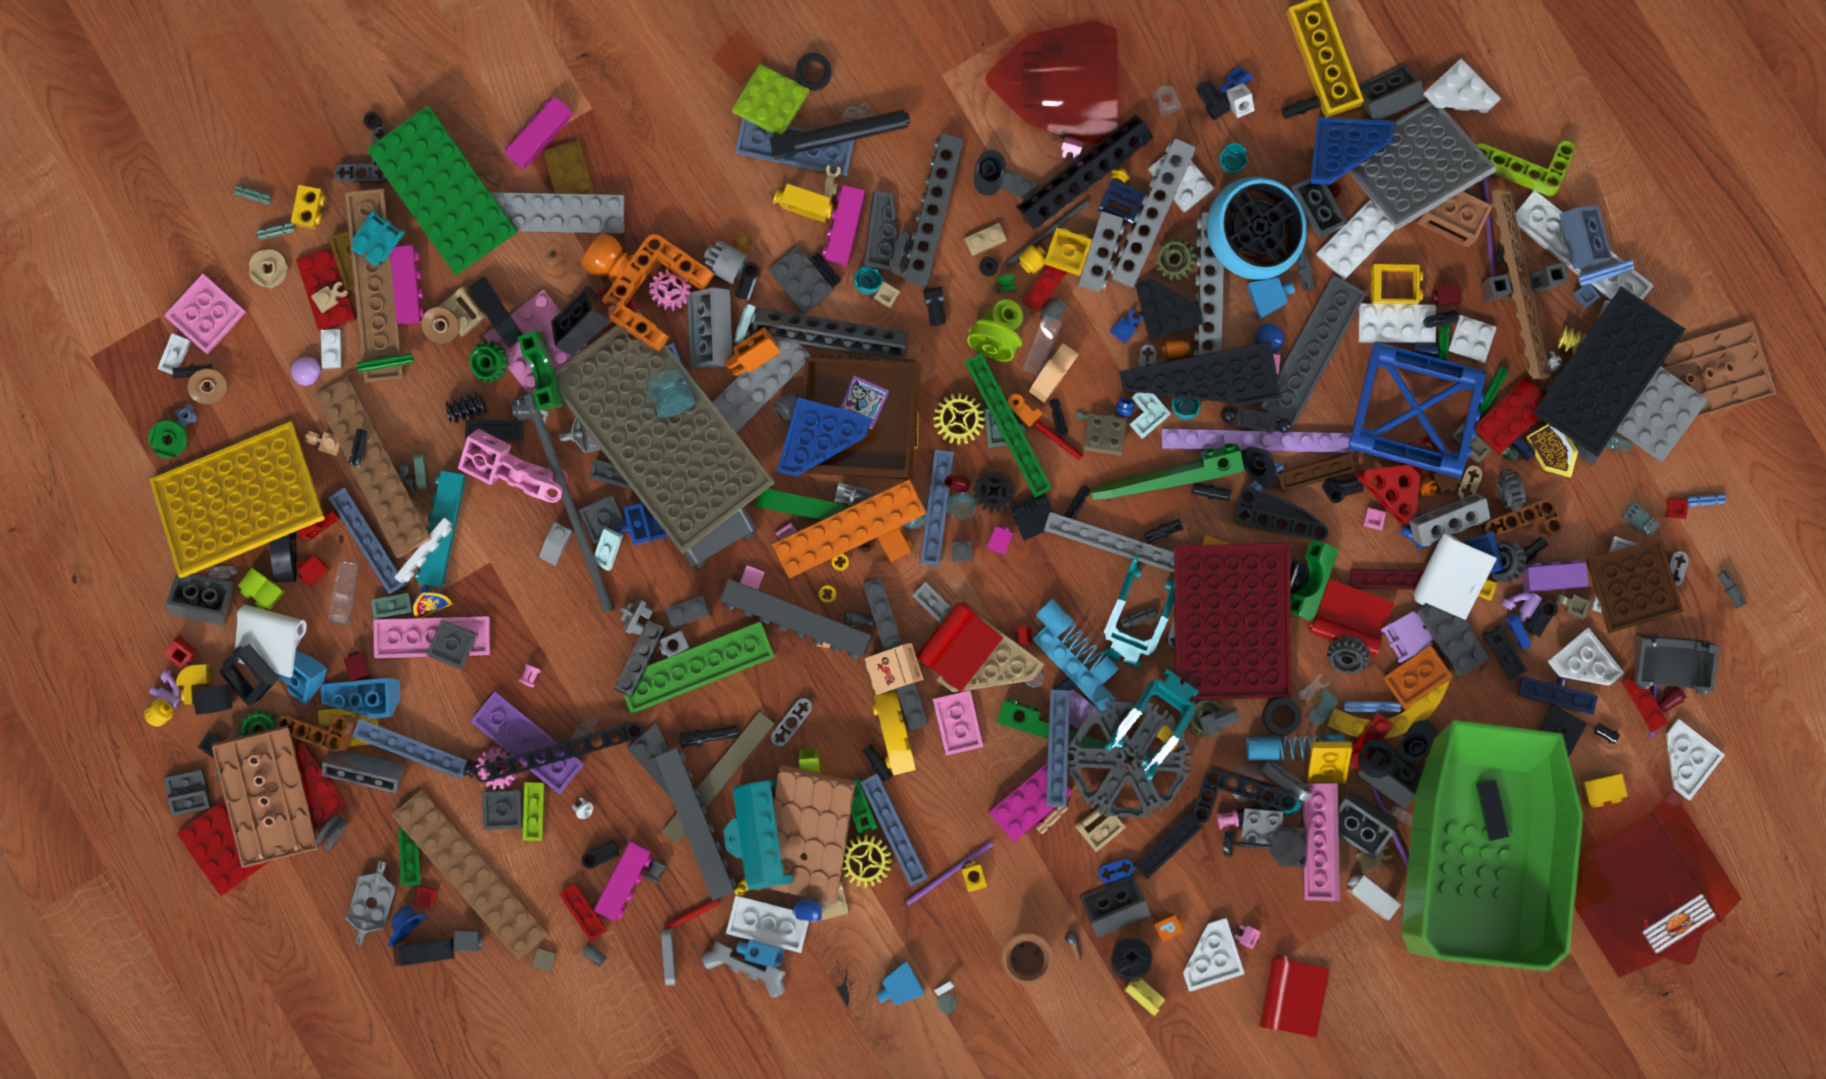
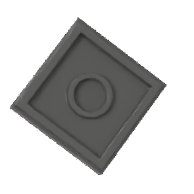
M613 494L577 509L593 545L600 541L604 528L607 527L617 531L614 527L625 524Z
M441 620L426 655L463 670L478 634Z
M521 790L482 791L483 830L523 828Z

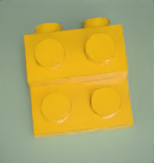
M1056 228L1044 264L1080 276L1092 239H1089L1084 234L1077 235L1071 233L1067 228Z

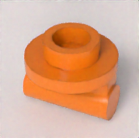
M1426 475L1419 483L1418 494L1424 497L1432 496L1437 490L1436 481Z

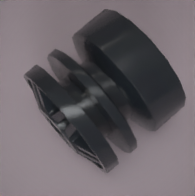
M1135 937L1124 938L1119 941L1112 951L1110 961L1112 971L1122 981L1131 983L1143 979L1149 972L1152 962L1151 949L1147 943ZM1130 954L1137 958L1134 959V963H1130V959H1126Z

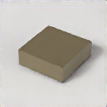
M537 948L532 967L551 972L557 953Z

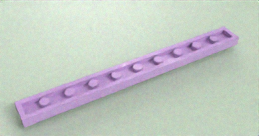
M1162 429L1161 449L1206 450L1208 448L1223 447L1228 443H1237L1240 451L1253 446L1267 451L1353 453L1352 449H1348L1351 433H1269L1263 431Z

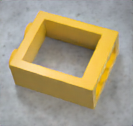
M790 184L786 185L781 199L782 209L826 223L827 218L831 219L834 209L833 204H831V198Z
M1373 264L1371 267V304L1418 305L1423 298V290L1420 289L1423 271L1420 270V265ZM1381 273H1412V299L1381 298Z

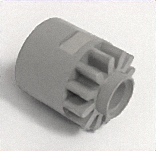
M718 240L715 246L710 245L703 257V260L706 261L704 266L712 271L714 275L734 284L742 273V268L748 260V255Z

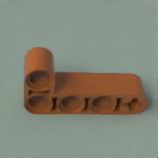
M1544 499L1484 523L1482 533L1485 535L1492 532L1497 537L1539 520L1543 531L1547 535H1555L1562 531L1564 525L1555 502L1551 499ZM1543 503L1549 505L1550 510L1548 513L1543 512ZM1525 510H1529L1532 513L1531 520H1527L1524 517ZM1507 517L1513 518V527H1509L1506 524ZM1550 521H1554L1557 524L1555 531L1549 528ZM1500 524L1501 528L1494 530V532L1489 531L1491 526Z
M283 715L277 719L276 727L288 725L292 737L335 752L349 748L356 722L351 715H340L332 719L330 727H326L297 715Z

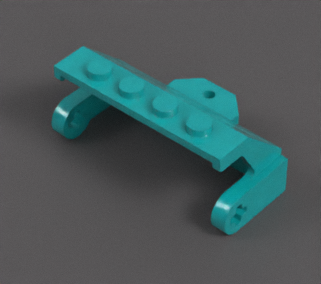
M777 779L733 786L737 819H731L724 829L725 845L728 852L736 858L743 859L748 890H758L794 883L793 875L784 876L771 791V789L776 788Z

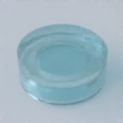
M943 994L939 997L937 1007L942 1013L950 1014L956 1009V999L952 995Z

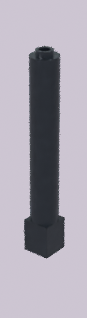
M904 109L797 134L789 133L771 137L769 139L774 160L794 156L796 153L905 129L908 128L907 124H910L909 113H905Z

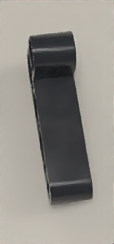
M484 276L470 285L471 292L508 348L518 343L517 337L523 334L486 277Z

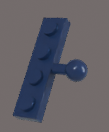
M1559 675L1556 685L1522 676L1517 694L1518 696L1594 715L1598 698L1597 695L1564 687L1566 678L1559 677Z

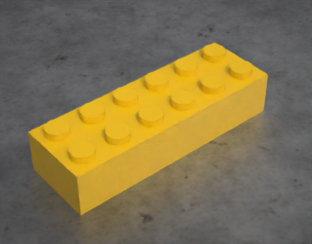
M1309 0L1289 7L1286 15L1315 93L1320 99L1324 117H1331L1361 106L1364 99L1327 0Z

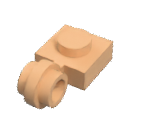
M308 431V434H305L306 443L316 446L318 442L320 443L319 451L338 457L341 447L335 435L324 432L322 439H319V434Z

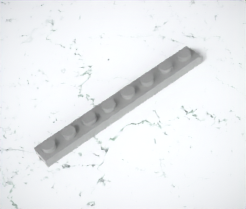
M1049 512L1044 531L1132 560L1136 554L1139 555L1137 561L1174 573V552Z

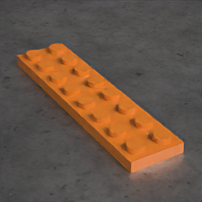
M908 479L776 541L772 546L788 578H791L913 521L927 512L911 480Z

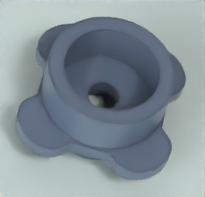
M186 405L185 408L175 411V416L178 417L179 423L184 427L197 421V416L192 411L193 407L191 405Z

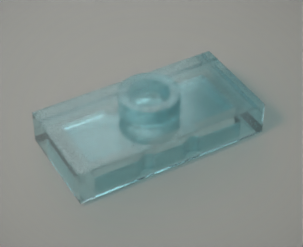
M1612 436L1604 448L1615 450L1616 448L1627 452L1631 450L1632 442Z

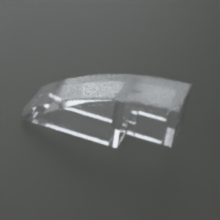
M1044 315L1022 371L1037 377L1039 376L1062 324L1061 321Z
M339 561L328 615L330 623L350 624L357 584L358 564Z

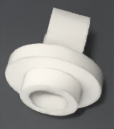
M1550 351L1551 359L1548 360L1550 372H1554L1560 368L1562 359L1556 356L1553 351Z
M580 797L579 800L582 802V805L578 808L573 804L572 808L576 811V816L579 819L588 818L592 814L594 806Z

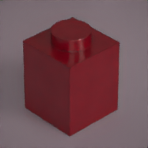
M1460 283L1437 285L1434 287L1431 296L1432 301L1436 303V307L1460 304L1462 302Z
M359 651L348 654V658L343 659L350 681H358L372 676L365 654H359Z

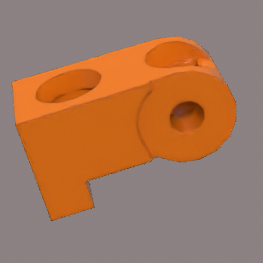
M1013 394L1009 397L1008 405L1013 414L1028 429L1043 416V413L1038 408L1033 412L1025 404L1024 398L1021 395Z

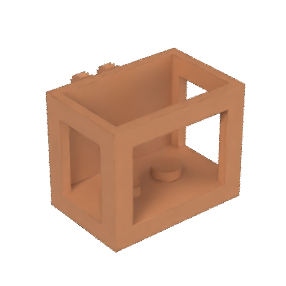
M1470 188L1467 193L1462 191L1421 215L1417 224L1469 248L1477 240L1493 206L1473 197L1474 190ZM1432 220L1466 237V239L1463 240L1428 223V221Z

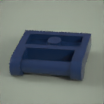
M1111 179L1098 211H1105L1121 217L1127 221V224L1132 226L1146 194ZM1108 200L1133 210L1131 215L1107 205Z

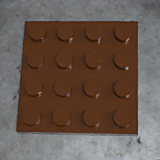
M1661 538L1586 559L1608 634L1684 612Z

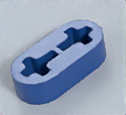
M1514 613L1506 617L1508 627L1520 649L1524 650L1530 647L1531 641L1518 616Z
M1121 859L1100 867L1098 877L1103 882H1112L1131 875L1134 871V865L1130 860ZM1123 862L1126 865H1130L1128 873L1124 871L1117 872V868L1122 867ZM1105 868L1108 871L1115 870V873L1109 875V879L1101 876Z

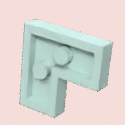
M1136 393L1131 398L1143 411L1130 424L1131 428L1141 439L1171 415L1154 394Z

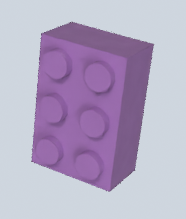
M1569 560L1564 562L1563 565H1561V561L1545 563V566H1542L1541 563L1526 565L1523 574H1521L1522 592L1588 586L1586 563H1580V560Z

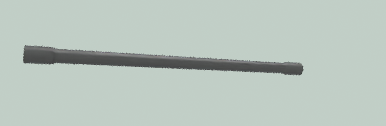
M530 393L523 397L534 421L555 481L563 488L561 497L598 594L599 603L603 613L614 609L613 604L606 591L541 412L537 410L533 393Z

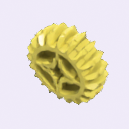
M958 393V399H955L954 394H951V401L944 397L943 400L946 404L944 405L939 402L938 406L942 409H935L934 411L936 414H939V416L933 417V420L939 421V423L934 424V427H941L937 432L938 435L944 432L943 440H946L949 436L951 437L949 441L951 444L954 439H957V445H960V439H963L964 443L967 444V437L974 441L973 433L979 436L980 432L977 428H984V425L979 423L985 421L984 417H979V415L984 414V410L977 411L981 404L978 403L974 406L975 398H972L970 402L967 401L969 398L968 394L965 395V399H961V393ZM963 404L968 406L969 409L958 411L953 405ZM949 409L952 419L944 425L943 415ZM955 413L956 415L964 416L962 419L963 424L959 423V421L958 423L954 422L956 420ZM974 413L975 424L970 430L966 419ZM958 426L965 433L955 434L949 431V429Z
M864 835V841H861L860 836H857L858 843L855 844L854 840L851 839L850 843L853 846L850 848L848 845H845V849L848 852H844L846 859H843V863H846V866H842V870L847 869L848 872L844 874V877L851 875L850 883L857 879L856 886H859L860 882L864 881V887H867V881H870L873 887L875 886L874 879L881 883L882 880L879 876L887 877V874L883 871L884 869L887 871L891 869L885 866L886 863H892L891 859L886 860V856H890L891 853H884L883 850L887 849V845L881 848L879 846L882 843L881 839L876 844L874 843L875 836H872L871 841H867L868 835ZM868 845L865 854H852V851L858 846ZM873 847L881 854L882 863L872 859ZM869 851V861L875 863L876 865L867 864V867L865 866L864 871H862L863 862L859 859H856V857L860 859L861 857L864 858V856H867V853ZM850 859L860 864L858 875L851 869ZM874 867L880 869L875 875L864 877L867 868Z

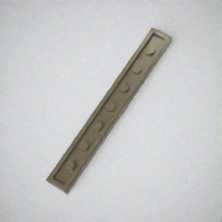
M761 712L757 714L699 785L700 797H698L700 805L704 804L705 808H707L774 726L775 723ZM678 813L662 831L676 844L685 835V830Z

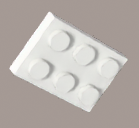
M1168 153L1148 169L1153 177H1158L1160 173L1157 170L1162 159H1166ZM1174 156L1170 159L1172 165L1177 166L1181 163V159L1178 156ZM1192 161L1173 199L1184 213L1214 189ZM1165 174L1162 177L1165 183H1171L1174 179L1171 174Z

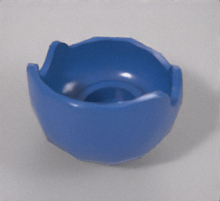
M1268 323L1261 325L1257 329L1255 344L1271 341L1273 354L1282 347L1284 336L1277 325Z
M803 898L794 904L793 915L798 920L820 921L822 920V906L814 899Z

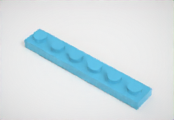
M1045 627L1032 639L1095 706H1098L1100 711L1106 709L1105 701L1108 702L1109 708H1112L1109 700L1117 699L1048 627ZM1120 709V710L1118 711V714H1117L1118 717H1119L1126 709Z

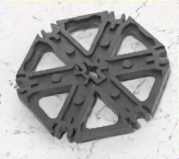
M1109 700L1112 704V708H1109L1108 702L1105 701L1106 709L1100 711L1098 706H1095V711L1098 715H1095L1091 709L1069 743L1068 747L1073 748L1068 749V753L1074 754L1075 757L1068 759V764L1075 763V765H1067L1087 805L1092 799L1094 800L1090 806L1092 809L1096 804L1101 805L1100 814L1105 811V808H1108L1104 816L1149 818L1146 810H1149V814L1153 817L1154 812L1152 809L1158 807L1163 812L1161 802L1167 809L1191 771H1185L1183 768L1186 770L1191 769V765L1184 764V760L1192 759V755H1183V753H1191V750L1183 735H1181L1177 742L1178 748L1174 751H1169L1156 769V771H1175L1177 777L1165 794L1158 793L1152 780L1146 779L1145 767L1141 763L1146 757L1152 759L1158 750L1147 749L1163 726H1168L1173 732L1177 724L1171 712L1165 719L1164 717L1167 716L1168 710L1165 709L1162 714H1159L1157 712L1159 704L1157 703L1153 710H1151L1155 702H1148L1143 709L1145 713L1143 720L1131 738H1129L1127 733L1122 736L1125 742L1120 748L1114 746L1113 749L1111 748L1108 751L1103 747H1086L1082 744L1081 740L1093 723L1100 724L1105 736L1109 739L1121 724L1117 715L1120 709H1133L1137 701ZM1124 750L1129 756L1135 757L1132 759L1134 768L1129 762H1124L1126 759ZM1082 767L1111 768L1095 791L1088 789L1080 774ZM1129 779L1141 804L1137 808L1116 807L1113 802Z

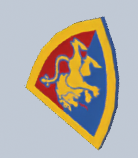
M423 586L413 603V612L416 618H424L453 605V603L446 595L432 592L428 586Z

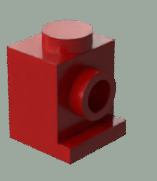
M179 635L163 655L182 669L186 664L190 666L197 656L194 653L197 649Z

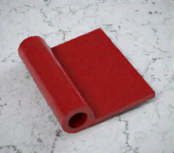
M1329 579L1314 621H1309L1307 628L1310 629V634L1329 641H1336L1338 637L1344 636L1355 637L1368 647L1367 651L1370 652V656L1376 657L1382 642L1381 637L1383 633L1381 629L1386 626L1395 602Z
M965 601L955 604L916 654L917 659L929 668H932L960 692L963 691L1004 638L970 611L972 607Z
M1277 954L1276 958L1272 957L1259 1026L1317 1038L1330 969L1290 961L1288 956Z

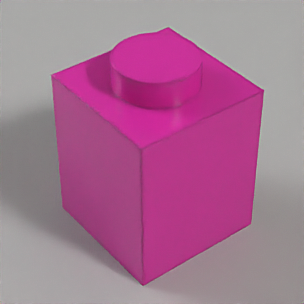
M1000 525V527L995 526L986 549L1004 556L1013 536V533L1010 532L1011 529L1004 525Z

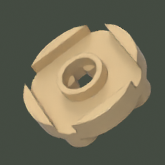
M275 250L258 251L249 262L251 279L259 286L270 289L280 285L285 280L289 271L286 259ZM266 264L268 266L271 264L273 265L271 273L264 272L266 270L264 268Z

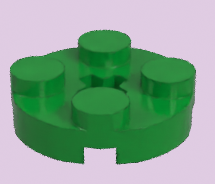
M164 420L151 428L148 441L156 455L170 459L181 455L188 445V431L177 421ZM168 434L173 438V441L169 444L164 439V436H168Z

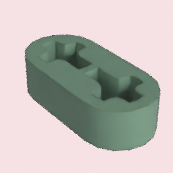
M424 453L414 454L418 490L428 489Z

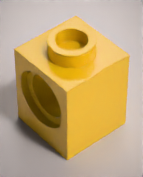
M975 861L964 864L965 868L962 869L968 892L987 887L981 865H976ZM973 870L979 873V879L974 882L968 879L969 872Z

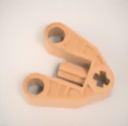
M1063 343L1053 358L1042 369L1029 392L1045 403L1079 354Z

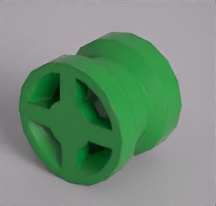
M1014 274L996 277L999 283L998 293H1009L1017 290L1016 285H1014Z

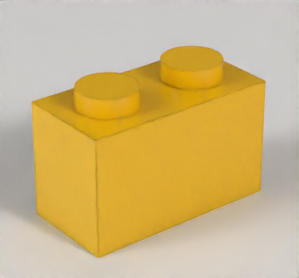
M1622 774L1580 782L1585 804L1592 805V808L1604 806L1603 802L1611 801V804L1622 802V798L1628 797Z

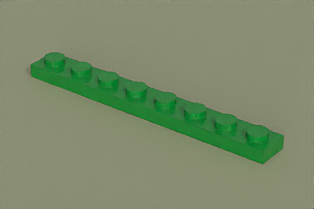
M982 353L964 361L1034 497L1036 498L1050 491L1052 487Z

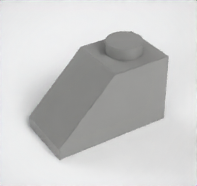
M554 522L545 539L539 558L557 566L574 532Z

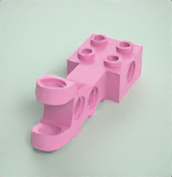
M477 429L467 437L458 469L490 485L502 479L508 485L516 486L530 496L552 503L560 500L563 488L554 481L551 467L545 468L525 462L509 454L510 444L480 429ZM562 469L563 475L567 483L568 474L565 470ZM548 489H556L558 494L552 496L548 493Z

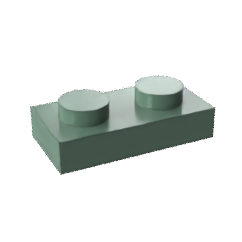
M410 593L371 600L374 619L413 612Z

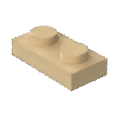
M998 223L964 238V241L973 257L1006 242L1007 239Z

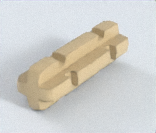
M1056 807L1055 810L1053 809L1043 819V822L1036 826V829L1041 834H1044L1048 830L1047 828L1051 827L1061 817L1060 815L1068 810V807Z

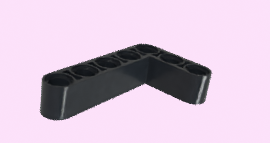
M1212 766L1204 776L1193 811V817L1199 823L1209 820L1219 789L1285 811L1295 808L1298 797L1292 790L1221 767ZM1209 773H1217L1219 779L1215 781L1211 780L1209 778ZM1234 778L1237 781V785L1234 787L1230 786L1227 780ZM1252 784L1256 787V791L1253 793L1248 792L1246 786ZM1209 790L1213 793V797L1208 799L1203 795V792ZM1271 790L1274 792L1275 797L1267 798L1264 792ZM1289 796L1294 802L1290 805L1285 804L1283 798ZM1198 809H1205L1208 815L1205 817L1200 816Z

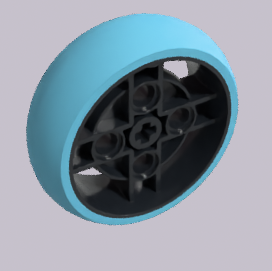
M1246 177L1229 184L1213 201L1207 219V236L1214 255L1229 271L1248 279H1268L1285 272L1299 258L1307 237V221L1305 212L1297 197L1286 186L1266 177ZM1247 191L1262 193L1275 201L1276 204L1273 205L1264 200H1252ZM1228 207L1233 212L1229 222V237H1227L1225 228ZM1244 208L1249 211V216L1244 213ZM1269 214H1272L1274 217L1273 222L1270 220ZM1286 219L1288 226V240L1287 245L1284 248L1281 242L1285 234L1284 220ZM1240 234L1244 236L1245 242L1241 241ZM1265 240L1270 243V248L1265 245ZM1241 251L1250 256H1262L1267 265L1253 264L1243 259L1238 253Z

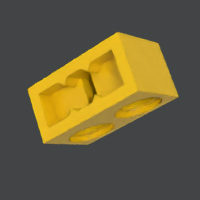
M298 185L291 223L296 226L317 229L318 225L322 222L321 207L326 202V195H324L321 189ZM315 194V200L309 203L307 201L308 196ZM312 213L311 219L304 221V215Z

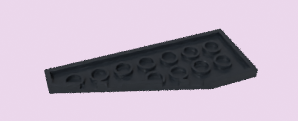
M1271 341L1119 371L1123 391L1237 405H1248L1281 398Z

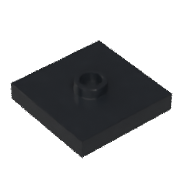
M1552 705L1538 731L1562 734L1567 755L1570 757L1587 723Z

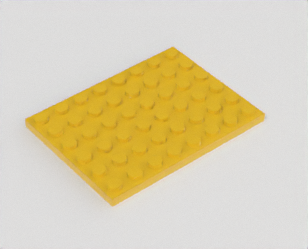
M292 421L149 479L175 568L180 578L325 519Z

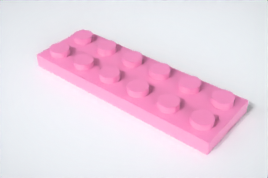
M490 617L373 620L374 658L429 657L426 654L441 620L478 634L469 656L491 655Z
M1337 783L1306 784L1313 790V794L1308 801H1303V828L1308 829L1306 867H1304L1305 900L1340 901Z

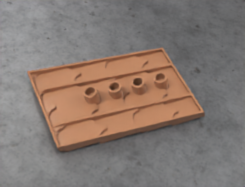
M1753 321L1675 344L1661 365L1663 369L1708 400L1695 418L1777 394Z
M288 725L213 743L212 750L242 868L317 850L318 845L315 843L317 838Z
M780 766L773 805L784 876L793 875L794 883L770 887L772 890L808 897L831 904L836 903L855 781L790 766Z

